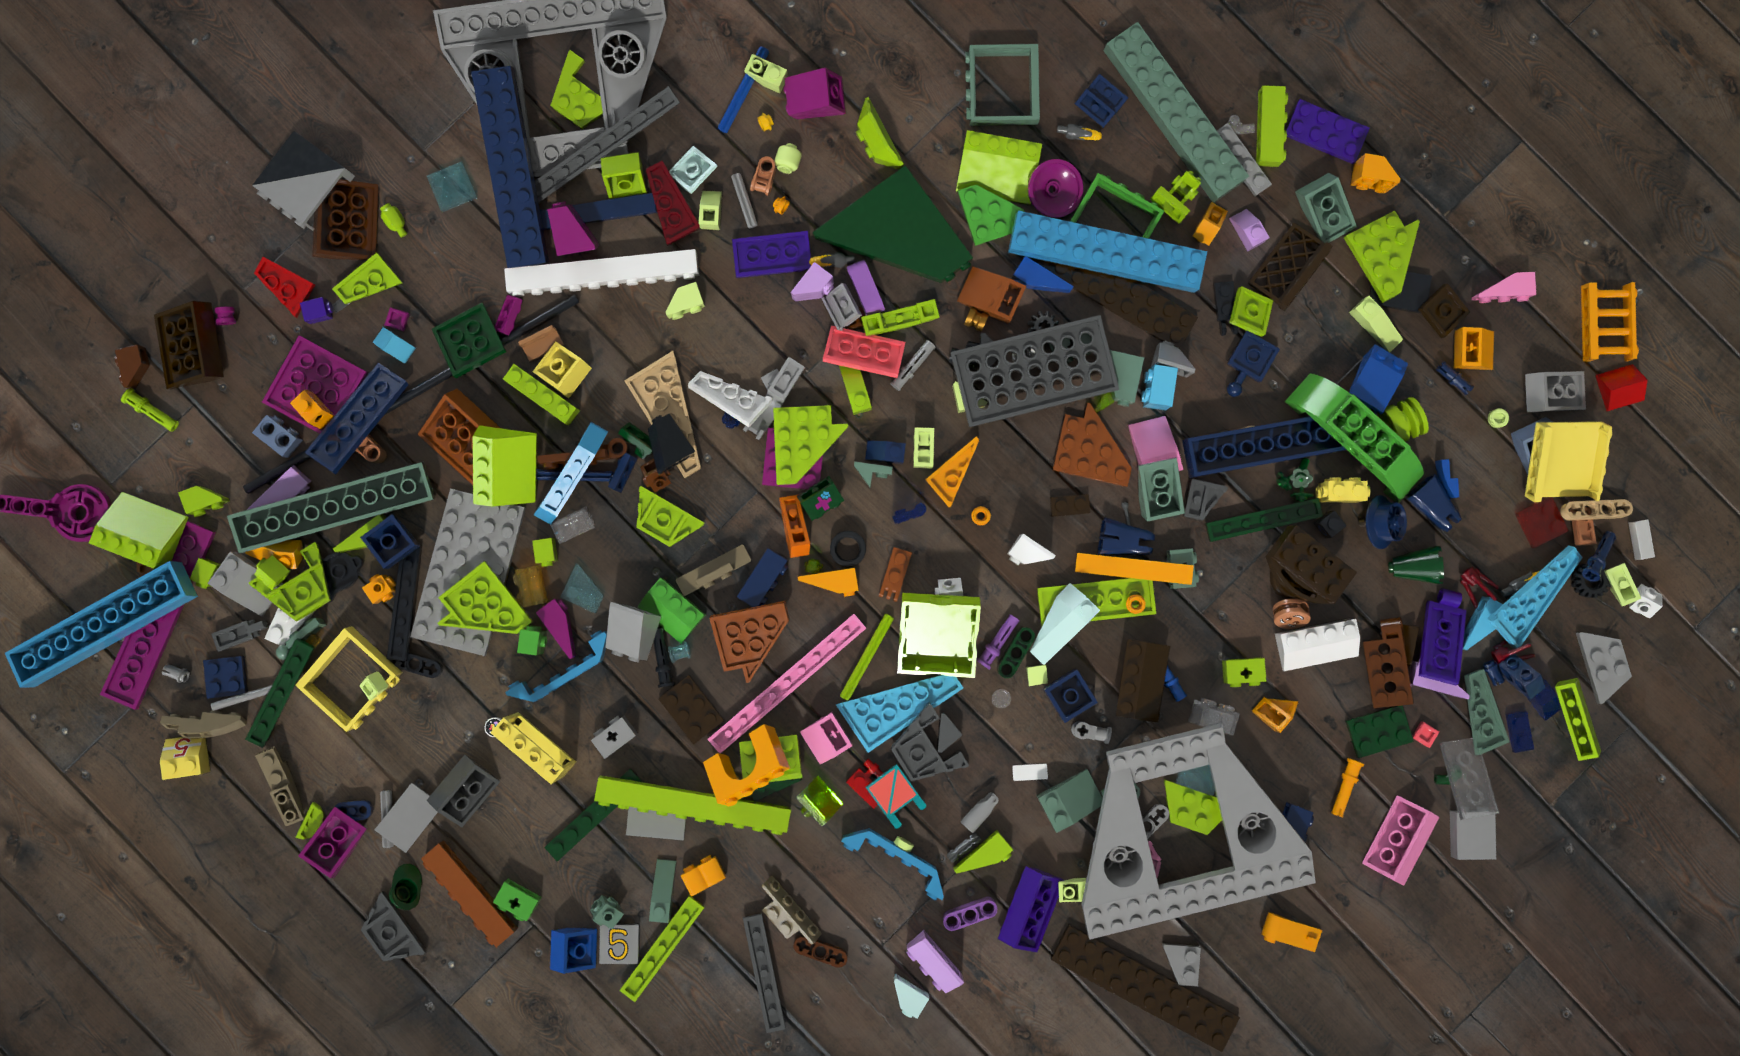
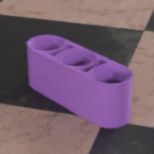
M865 260L847 266V271L866 316L884 311L883 302Z
M983 897L950 909L943 914L944 926L949 931H955L989 919L997 913L996 902L991 897ZM986 903L993 904L991 911H984L983 906ZM967 910H974L975 915L972 918L965 916ZM954 916L957 918V921L951 925L946 922L947 918Z

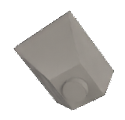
M1163 341V343L1160 342L1156 346L1151 367L1154 365L1178 368L1177 375L1186 378L1195 373L1194 366L1179 348L1174 347L1173 343Z

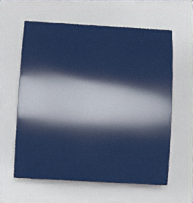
M1099 74L1074 104L1104 128L1129 98Z

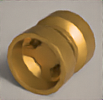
M971 307L964 325L968 327L973 326L977 331L982 332L989 314L984 312L978 313L977 309Z

